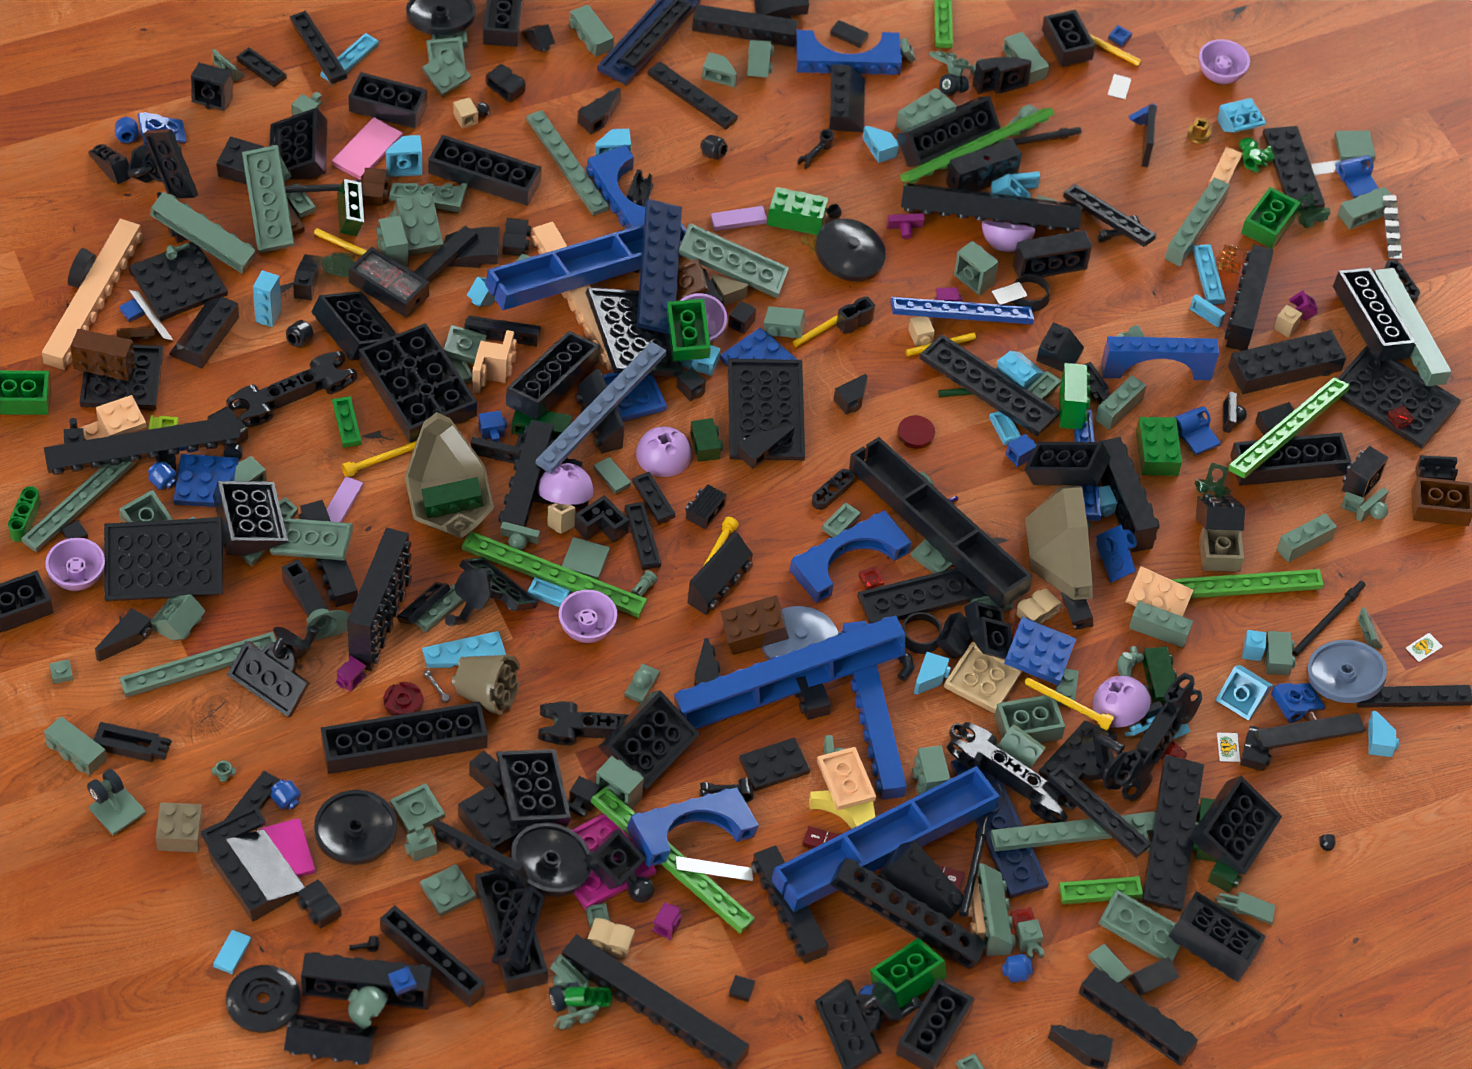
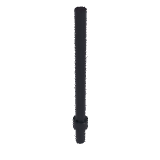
M1060 128L1059 131L1013 138L1012 140L1016 145L1054 138L1064 139L1071 135L1081 134V128Z
M1359 581L1344 594L1345 597L1294 648L1292 652L1294 656H1298L1350 602H1353L1358 597V593L1366 586L1365 582Z
M987 816L981 817L979 828L976 829V843L960 910L962 917L968 916L984 841L987 840L989 817Z

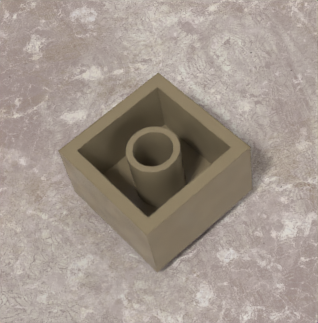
M1203 527L1199 538L1202 570L1240 572L1244 561L1241 531L1209 530Z
M160 802L156 831L157 851L199 852L203 822L202 804Z

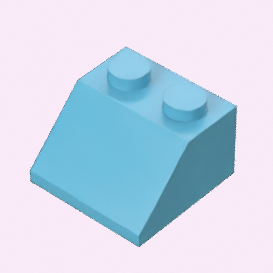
M420 135L402 136L386 150L387 175H390V177L422 175Z
M1015 351L1006 353L997 361L996 370L1026 389L1045 373L1022 353Z
M1238 665L1233 668L1215 700L1249 721L1262 705L1273 685L1243 666Z

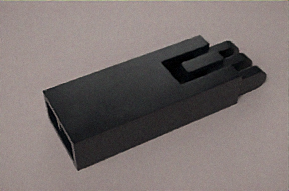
M100 722L94 737V741L102 746L107 753L152 762L153 758L165 760L167 757L166 753L170 749L168 746H171L172 740L159 737V734Z

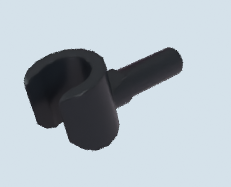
M370 936L367 943L349 945L350 950L367 949L368 951L376 952L380 944L379 938L377 936Z

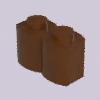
M365 168L362 184V201L364 204L383 205L384 200H387L388 189H385V187L389 186L390 181L387 169Z

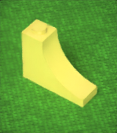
M829 790L810 792V809H820L834 813L842 818L851 829L875 818L873 801L837 811Z

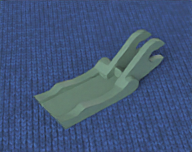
M1239 892L1237 896L1219 893L1220 897H1215L1217 903L1222 905L1221 907L1227 911L1245 914L1272 925L1275 905L1242 892Z

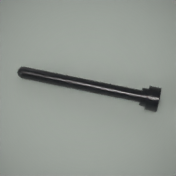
M360 179L352 180V181H356V182H361ZM341 184L285 186L286 193L338 191Z

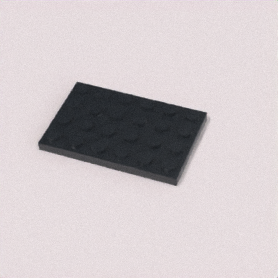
M587 288L585 293L614 373H621L651 341L665 349L666 356L647 375L677 377L684 372L680 361H673L670 334L637 327L639 291Z
M1368 346L1360 352L1337 378L1349 384V391L1340 397L1341 400L1421 449L1461 402L1459 398L1437 385L1426 386L1418 373L1396 360L1376 361Z
M728 359L730 459L742 460L737 455L738 444L743 438H748L755 433L793 425L795 427L793 437L765 460L805 461L802 360Z
M221 517L104 524V596L106 602L175 598L189 594L193 597L224 595L223 519Z

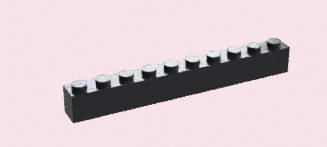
M236 415L44 447L48 473L61 475L67 470L79 472L84 470L83 468L85 467L97 469L103 467V464L119 465L122 464V461L126 460L138 462L144 457L156 459L162 454L173 456L185 450L190 453L199 450L198 448L203 447L214 449L221 444L232 446L240 441Z
M576 934L562 951V956L587 980L597 984L600 988H609L616 1000L621 1003L625 1002L636 1013H642L653 1024H659L670 1035L681 1038L689 1047H695L706 1058H712L718 1062L723 1069H737L748 1055V1043Z

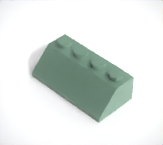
M979 864L976 878H978L986 929L984 941L987 943L985 955H1010L1012 947H1015V936L1010 931L1012 929V917L1008 916L1007 912L1009 911V899L1005 898L1007 890L1006 881L1002 880L1001 872L985 864Z

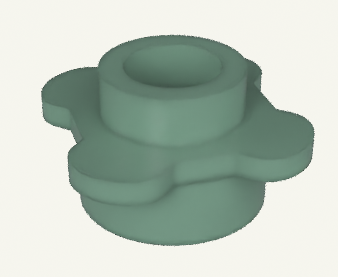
M223 760L212 768V774L219 777L220 782H226L227 778L236 774V769L228 761Z

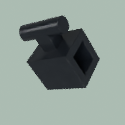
M71 418L69 420L70 429H64V444L85 440L83 428H78L77 419Z
M579 776L569 792V801H567L569 811L585 818L587 812L591 811L594 807L591 799L600 792L601 786Z

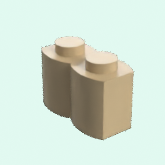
M1046 588L1037 590L1031 598L1023 599L1018 603L1016 615L1020 619L1024 617L1042 624L1060 612L1062 603Z
M595 918L587 941L602 951L609 953L614 958H627L635 930L625 925L614 924L605 919Z

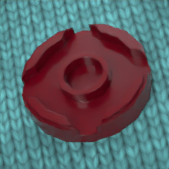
M914 415L904 418L899 423L897 433L898 438L904 442V445L920 449L933 442L935 428L927 418Z
M410 682L393 684L384 694L385 709L392 716L419 712L424 703L420 688Z

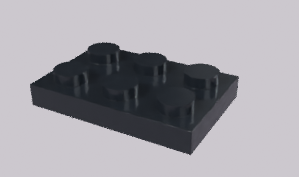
M795 738L739 755V761L748 779H750L754 792L810 773V768Z

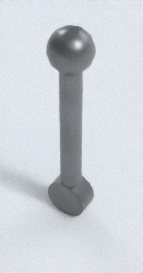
M424 671V676L431 681L442 696V702H449V695L444 694L431 676V671Z

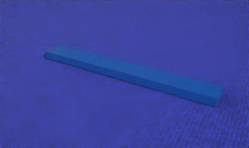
M891 297L890 300L892 314L1020 324H1033L1034 322L1032 308L1026 306Z
M1086 410L1088 412L1087 422H1083L1082 430H1079V428L1074 429L1075 442H1095L1092 410ZM1079 485L1083 491L1086 519L1089 521H1100L1099 486Z

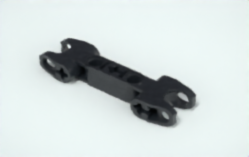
M343 351L326 353L314 358L310 362L309 366L311 369L278 381L266 388L259 390L255 384L241 388L226 400V406L231 410L241 408L247 410L238 418L246 428L261 425L273 418V410L293 403L322 389H325L328 394H334L343 390L357 379V372L355 369H336L345 362Z
M1183 673L1169 686L1164 695L1166 700L1164 707L1157 714L1136 749L1127 752L1120 761L1114 774V782L1123 787L1122 796L1124 799L1133 802L1143 794L1152 781L1150 772L1172 742L1181 725L1189 723L1196 714L1202 702V692L1193 688L1195 685L1193 675ZM1183 680H1190L1185 688L1180 687ZM1197 695L1198 697L1196 700L1191 701V696ZM1125 773L1126 779L1119 780V777ZM1132 786L1137 788L1133 795L1127 794Z
M560 701L540 705V715L554 721L557 717L558 721L553 726L540 728L538 730V739L566 746L574 745L577 737L606 739L630 714L578 712V705L573 702Z
M965 722L960 729V733L968 743L954 738L949 742L947 746L948 751L968 769L976 766L985 769L1005 785L1032 801L1030 809L1040 818L1051 823L1065 822L1068 816L1059 805L1069 809L1076 808V805L1069 801L1052 783L1040 777L1036 772L1005 751L997 748L996 737L986 729ZM966 729H970L974 735L970 734ZM953 745L957 746L962 751L956 750ZM1053 813L1059 815L1061 819L1056 818Z

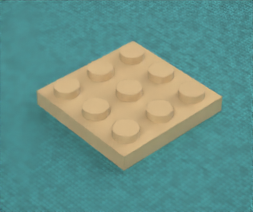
M972 642L945 681L944 688L995 714L997 703L1004 702L1023 671L1004 664L1005 659L983 654L976 643Z

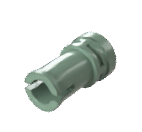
M646 570L640 581L631 590V593H637L638 596L642 597L648 588H651L658 581L657 576L653 572Z

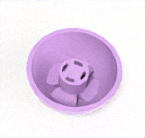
M1213 40L1201 48L1199 64L1204 75L1211 81L1219 84H1230L1242 78L1247 72L1250 65V57L1241 45L1233 41Z
M993 221L982 222V230L986 241L996 250L1004 252H1015L1017 242L1032 240L1035 233V228L1023 224L1014 225L1011 222L997 223Z
M696 293L684 297L680 301L704 299L710 343L715 341L723 333L727 323V312L723 304L708 294Z
M662 426L653 428L642 436L637 445L636 458L639 465L646 472L659 477H671L680 474L689 466L692 459V450L688 439L683 433L672 427Z
M571 463L560 464L551 474L545 471L537 485V492L542 498L558 504L572 505L589 501L594 494L593 484L589 475L581 467Z
M84 538L66 539L57 543L47 554L46 570L52 581L59 587L70 591L84 590L94 585L101 577L105 566L104 553L91 540Z
M595 590L574 592L563 600L559 608V621L563 630L572 639L582 643H594L604 639L613 630L617 620V609L614 602L607 595Z
M1115 676L1107 679L1097 688L1093 697L1092 707L1093 711L1101 715L1102 713L1105 715L1108 713L1114 716L1109 727H1125L1138 722L1146 715L1150 708L1151 698L1145 686L1138 680L1129 676Z

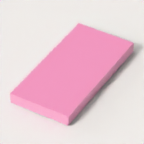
M373 118L332 160V165L362 180L365 168H373L386 155V150L403 136V133Z

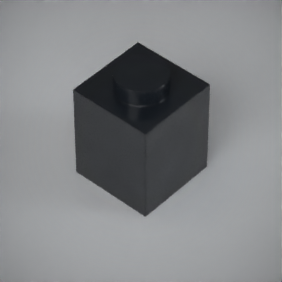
M740 301L729 314L728 327L744 334L755 321L756 308Z
M692 367L677 376V388L689 401L700 398L705 393L706 381Z

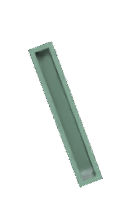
M1215 177L1213 178L1169 243L1165 260L1181 267L1193 249V245L1197 243L1226 200L1230 184Z
M163 191L152 205L150 216L243 274L255 258L256 250L251 244L244 243L235 234L223 230L221 225L212 223L205 215L193 211L188 204H182L172 194H167Z

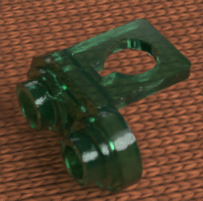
M1308 193L1297 199V201L1301 202L1298 220L1304 228L1314 226L1315 221L1322 222L1328 220V216L1331 214L1330 208L1321 207L1316 209L1313 193ZM1306 199L1310 200L1308 211L1303 207V202Z
M340 251L333 252L332 255L323 258L322 268L327 273L349 277L348 268L356 262L352 259L355 258V255Z
M1212 462L1206 480L1195 479L1196 490L1201 493H1207L1209 490L1213 491L1215 497H1222L1223 494L1230 495L1232 490L1224 486L1229 468ZM1214 469H1220L1223 472V476L1217 482L1213 481L1212 471Z

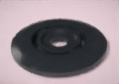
M271 965L253 966L242 971L232 980L226 993V1006L230 1017L240 1027L258 1033L272 1032L288 1024L293 1015L297 1013L300 1006V990L295 979L287 971ZM261 993H266L270 999L266 1003H259L257 996ZM250 1010H252L253 1012L258 1013V1014H267V1015H257V1014H254V1013L250 1012Z

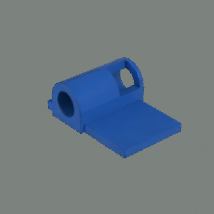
M146 112L138 113L139 125L145 145L147 143L143 135L144 132L147 130L172 129L177 142L186 143L182 120L161 117L160 115Z
M1369 155L1335 163V170L1342 182H1345L1353 198L1370 193L1374 189H1379L1371 176L1373 161ZM1368 160L1370 162V168H1368L1367 166Z
M1202 406L1175 416L1179 437L1184 439L1195 455L1221 445V442L1209 428L1211 417L1206 407ZM1204 412L1207 415V420L1203 416Z
M1118 525L1096 536V545L1101 560L1104 562L1110 583L1136 572L1129 550L1136 547L1137 541L1135 535L1130 530H1123L1122 525Z
M1310 683L1277 684L1271 692L1273 699L1289 723L1299 721L1308 711L1324 710L1326 708ZM1300 714L1299 717L1292 719L1295 715Z

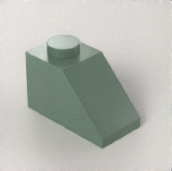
M709 52L703 65L702 79L735 88L737 73L725 56Z
M250 456L240 461L236 466L234 481L266 482V469Z

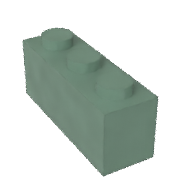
M589 5L570 11L569 25L577 32L579 39L584 41L588 51H591L596 57L613 49L614 37Z
M1023 32L1004 38L1002 50L1007 57L1023 58L1032 61L1028 84L1047 77L1049 69L1047 61L1041 57L1039 51L1034 48L1030 39Z
M1386 187L1374 189L1365 195H1359L1355 199L1344 201L1340 206L1338 216L1349 230L1385 216L1383 195L1391 194Z
M1131 375L1098 406L1095 421L1108 430L1113 428L1143 399L1146 384Z
M1325 513L1282 535L1277 551L1289 563L1333 540L1337 526Z
M1138 601L1129 629L1184 648L1193 620Z
M62 716L44 731L45 744L51 750L55 749L64 760H70L74 763L80 772L84 771L90 776L107 760L106 751L102 746Z

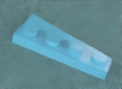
M499 631L422 648L427 668H453V666L458 665L459 659L462 656L506 655Z

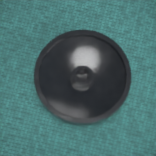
M409 0L406 6V17L410 25L421 32L432 35H450L465 30L473 23L475 19V4L472 0Z
M845 218L832 220L820 229L815 240V252L820 263L830 273L844 280H868L881 270L885 262L886 251L881 238L872 228L857 220Z
M365 790L340 792L325 801L318 810L314 821L315 839L320 849L337 862L349 865L366 864L377 860L391 848L397 833L396 816L389 803L375 793Z
M554 823L531 825L523 829L516 836L510 850V858L524 865L529 879L524 885L526 887L533 886L542 895L559 897L572 894L585 884L591 872V868L583 861L590 853L588 846L578 834L562 825Z

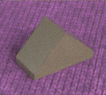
M713 274L712 281L716 286L718 294H721L723 297V306L747 297L748 284Z

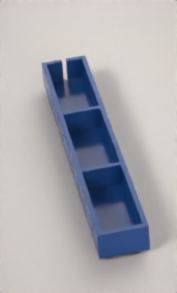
M682 223L680 231V245L687 230ZM644 224L489 269L485 286L492 296H495V300L501 309L507 310L641 269Z
M896 615L885 617L881 621L866 624L855 630H848L836 637L832 636L819 643H812L802 649L792 650L788 654L775 656L762 663H755L751 667L738 669L734 673L719 676L706 683H699L692 688L682 689L674 694L675 707L695 729H699L800 693L796 680L798 677L805 676L808 686L811 687L821 683L825 684L905 655V633Z
M976 766L774 868L772 882L781 895L785 894L784 899L793 912H796L838 890L829 884L838 865L846 857L855 860L866 870L874 872L886 864L901 843L916 841L922 847L996 809L999 795Z

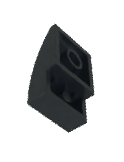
M754 0L756 14L791 19V15H807L809 12V0Z
M995 57L976 61L972 85L978 94L994 90L996 95L1027 87L1032 61L1015 57Z
M500 227L470 228L477 233L478 238L447 266L479 268V263L497 264ZM457 232L446 235L445 243Z
M977 601L964 606L968 628L980 651L985 655L1006 659L1012 643L1010 624L1004 622L1003 608Z

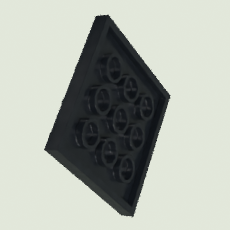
M193 242L189 243L188 248L177 252L175 259L169 260L166 252L129 266L130 273L160 321L202 306L207 301L228 295L227 289L204 252Z
M133 345L135 366L128 381L84 372L80 407H98L132 395L139 409L156 410L164 352L163 346Z

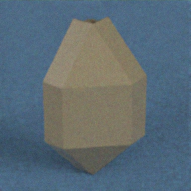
M436 412L423 422L405 474L408 496L415 521L462 538L475 529L494 509L485 465L452 420ZM478 477L484 506L427 518L421 489Z
M1079 485L1059 486L1025 518L1030 569L1073 600L1093 599L1088 525L1082 487Z

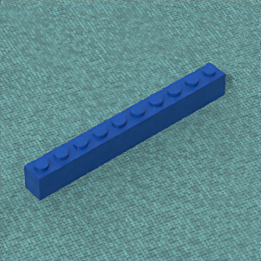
M866 621L843 623L842 631L839 632V635L844 634L848 630L863 627L866 625ZM875 665L850 674L852 677L851 690L856 693L855 706L860 710L859 723L864 726L863 739L864 742L868 743L867 756L872 760L871 772L872 775L876 776V792L880 793L881 800L905 797L907 785L878 668Z

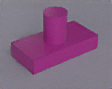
M924 214L888 215L886 221L887 229L901 228V237L909 239L912 237L911 228H922Z

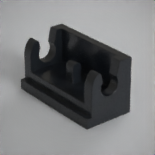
M637 169L629 188L627 199L639 206L645 207V202L649 199L654 184L652 183V175L650 173L647 178H644L642 170Z
M1420 455L1415 467L1416 475L1423 478L1455 481L1458 469H1455L1457 457Z
M1061 592L1075 630L1093 627V616L1087 600H1073Z
M1167 957L1134 972L1128 980L1140 996L1170 981L1176 980L1180 976L1170 958Z

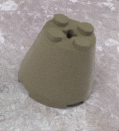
M509 655L462 656L459 659L458 669L452 677L451 684L455 686L458 695L473 703L480 702L481 707L491 713L503 715V711L506 708L510 709L516 699L520 682H516L517 670L519 671L520 664L516 657Z

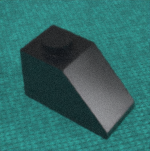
M549 24L535 25L521 31L534 50H541L543 52L551 49L550 46L555 44Z
M866 374L835 388L834 401L845 415L856 412L862 407L868 378Z

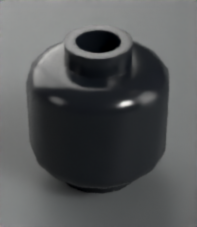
M708 135L700 144L702 154L715 160L724 157L728 150L725 139L715 135Z
M304 320L296 321L286 330L287 341L295 347L304 346L314 336L312 326Z

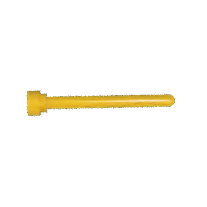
M417 441L357 463H351L350 461L343 463L342 471L345 477L350 478L355 476V473L360 469L413 451Z
M732 517L725 518L722 523L723 531L704 565L725 543L729 534L737 530L739 523L736 519Z
M1031 678L1025 680L1027 686L1097 721L1100 728L1108 730L1114 716L1108 713L1106 715L1102 713L1101 715Z

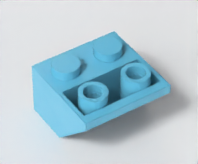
M1252 98L1220 105L1217 121L1224 132H1238L1266 125V121Z

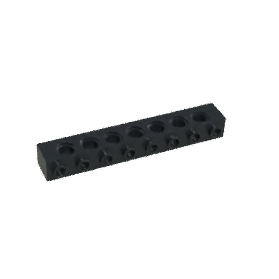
M846 857L838 865L829 884L969 970L978 963L987 944L978 935L968 932L960 924L953 923L945 915L930 909L927 904L912 898L909 893L894 887L891 882L876 876L873 871L866 870L855 860Z

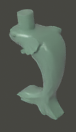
M1136 646L1129 648L1130 653L1123 652L1117 661L1119 676L1131 677L1133 666L1144 660L1143 653H1138ZM1144 685L1145 688L1147 689V691H1149V688H1150V687L1147 686V685Z

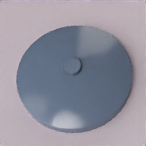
M804 606L787 607L782 609L789 639L763 646L762 650L766 658L770 660L775 656L788 654L792 650L802 649L812 643H819L829 637H836L839 633L833 621L824 613Z
M1336 640L1320 646L1313 652L1308 662L1307 673L1313 688L1324 697L1337 702L1355 703L1368 700L1381 691L1386 682L1387 666L1381 654L1371 646L1354 640Z

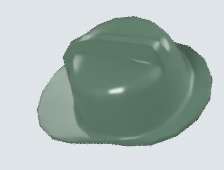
M323 608L317 609L307 618L306 634L309 631V626H315L319 629V633L314 640L342 634L347 631V620L350 614L342 610L329 611Z

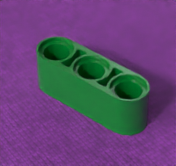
M28 486L21 491L8 521L10 538L15 542H21V538L30 531L40 508L39 491L36 487Z
M568 987L565 991V1002L568 1006L593 1007L596 1005L598 1007H609L612 1002V993L609 988Z

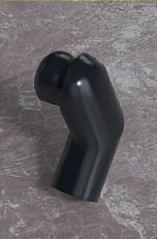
M907 652L905 655L898 657L900 663L903 664L898 677L903 681L914 670L912 656Z

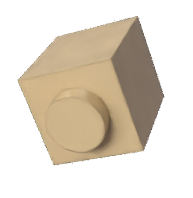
M470 97L453 102V114L462 129L478 124V111Z
M1286 305L1277 316L1274 330L1290 338L1299 326L1302 313Z
M919 316L910 318L908 331L915 346L933 343L935 331L929 317Z
M558 503L548 506V527L560 534L574 527V506Z

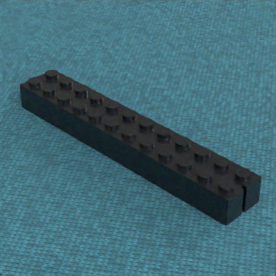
M880 437L866 444V448L863 446L850 454L849 469L1001 609L1030 591L1032 575Z

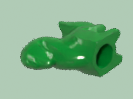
M1243 138L1240 140L1239 146L1243 150L1242 156L1245 168L1258 173L1260 170L1258 165L1267 167L1268 164L1266 162L1274 160L1271 146L1262 150L1258 148V143L1255 139Z

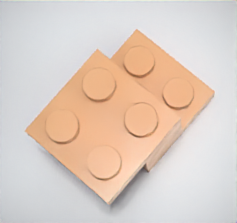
M506 331L503 344L486 341L480 342L473 366V393L480 394L481 388L485 387L487 380L506 383L507 377H511L513 369L511 364L515 362L517 351H515L517 340L514 339V331Z
M130 395L96 407L98 421L80 427L83 428L85 440L131 433L146 428V422L133 396Z

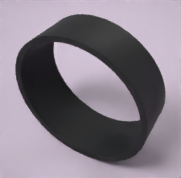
M85 248L80 249L70 268L68 275L69 286L80 288L96 260L94 253Z
M1025 274L1015 280L1014 284L1018 282L1036 283L1047 292L1040 300L1031 301L1024 298L1013 300L1012 302L1015 306L1031 307L1032 311H1038L1046 307L1049 302V285L1045 279L1038 275Z
M917 612L911 614L902 625L905 633V647L919 654L933 652L939 647L937 645V638L928 643L916 642L906 634L905 625L914 620H925L935 625L940 634L942 631L940 622L936 617L928 613Z

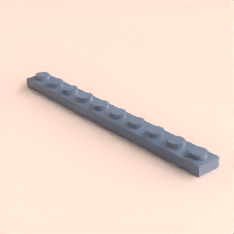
M651 341L536 459V465L551 474L666 356V350Z

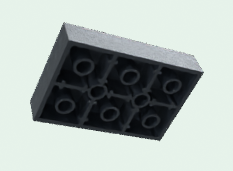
M426 323L359 349V364L409 443L418 440L423 422L436 412L450 418L455 425L477 416L476 399Z
M387 527L347 620L349 656L351 655L366 665L365 670L372 671L374 665L379 663L381 655L379 652L381 648L384 649L386 646V635L392 631L393 618H397L400 609L399 603L404 601L406 586L409 587L412 581V576L410 575L412 565L409 564L412 553H409L411 548L409 533Z

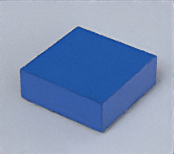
M1117 25L1109 34L1108 39L1123 47L1131 38L1132 33Z
M135 298L119 306V310L129 322L145 315V312Z

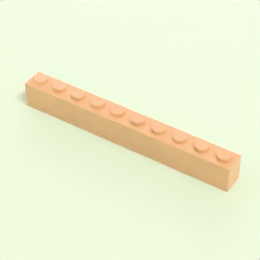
M119 219L42 351L43 364L65 370L66 366L72 362L71 343L77 329L89 331L91 323L95 322L99 309L103 308L106 297L110 296L114 283L119 281L121 271L125 270L128 259L134 255L136 245L142 241L143 233H141L140 224Z
M553 222L533 228L531 241L534 246H537L539 255L567 247ZM590 284L563 292L562 296L567 298L570 310L575 312L577 322L582 324L585 336L590 338L592 342L600 345L599 359L601 363L605 364L608 371L611 370L610 360L585 293L588 287L591 288Z

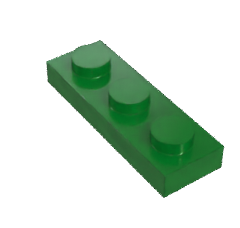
M351 396L332 399L342 447L362 445Z

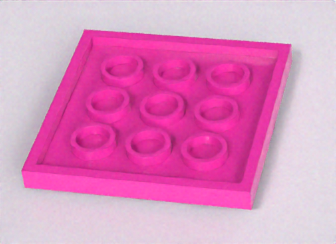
M605 814L572 830L584 840L590 852L609 832L618 828L637 848L633 839ZM643 861L634 873L638 877L649 878L656 874V869L654 866L648 867L645 861ZM591 869L587 881L579 890L574 892V895L586 911L588 907L597 905L628 889L629 885L624 881L619 887L610 890Z

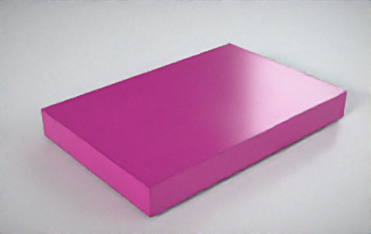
M300 818L260 828V830H265L298 878L316 873Z

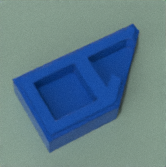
M1149 105L1129 115V119L1139 125L1145 124Z

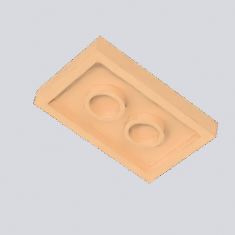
M1141 566L1125 602L1136 607L1138 601L1183 617L1193 589Z
M856 747L817 757L818 765L837 811L876 800L875 792Z

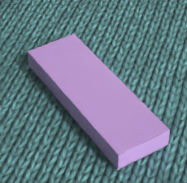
M763 206L711 213L710 215L714 231L767 223Z
M349 477L344 478L326 509L331 522L344 521L363 488V482Z

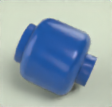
M122 117L115 123V135L120 142L128 144L137 139L139 133L138 124L133 118Z
M157 461L148 470L149 481L159 490L170 489L175 485L177 473L167 462Z
M282 779L271 788V798L279 809L289 808V810H292L300 803L298 800L301 797V792L291 780L285 781Z
M1025 954L1008 956L1006 964H1002L1004 977L1008 976L1009 981L1012 983L1029 980L1030 975L1033 974L1031 958H1027Z

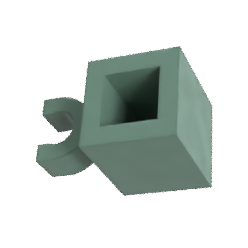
M315 92L309 98L302 94L291 104L292 116L315 107L319 109V106L322 105V101L319 100L322 95Z
M423 825L415 827L414 833L406 835L405 851L408 856L411 855L414 862L437 854V843L430 827L424 829Z
M1038 919L1018 923L1015 937L1020 952H1027V958H1031V960L1033 959L1032 952L1038 953L1039 959L1043 958L1044 951L1041 948L1043 934Z

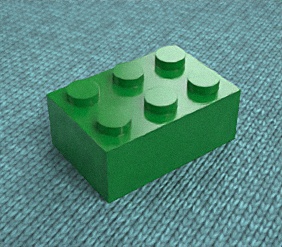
M776 187L769 208L767 225L818 235L826 216L828 198Z
M1269 187L1246 217L1241 233L1273 249L1297 217L1301 202Z
M704 299L667 302V319L673 361L710 358L711 347Z
M1064 364L1059 390V428H1079V430H1082L1083 422H1087L1088 412H1086V409L1090 407V398H1087L1090 394V385H1087L1090 381V373H1087V365Z
M0 370V414L49 415L51 393L49 371Z
M1139 417L1136 437L1141 475L1178 476L1182 465L1176 417Z
M919 938L870 969L872 984L875 982L886 984L892 991L899 1009L908 1004L913 997H918L932 988L937 979L944 980L947 978L945 960Z

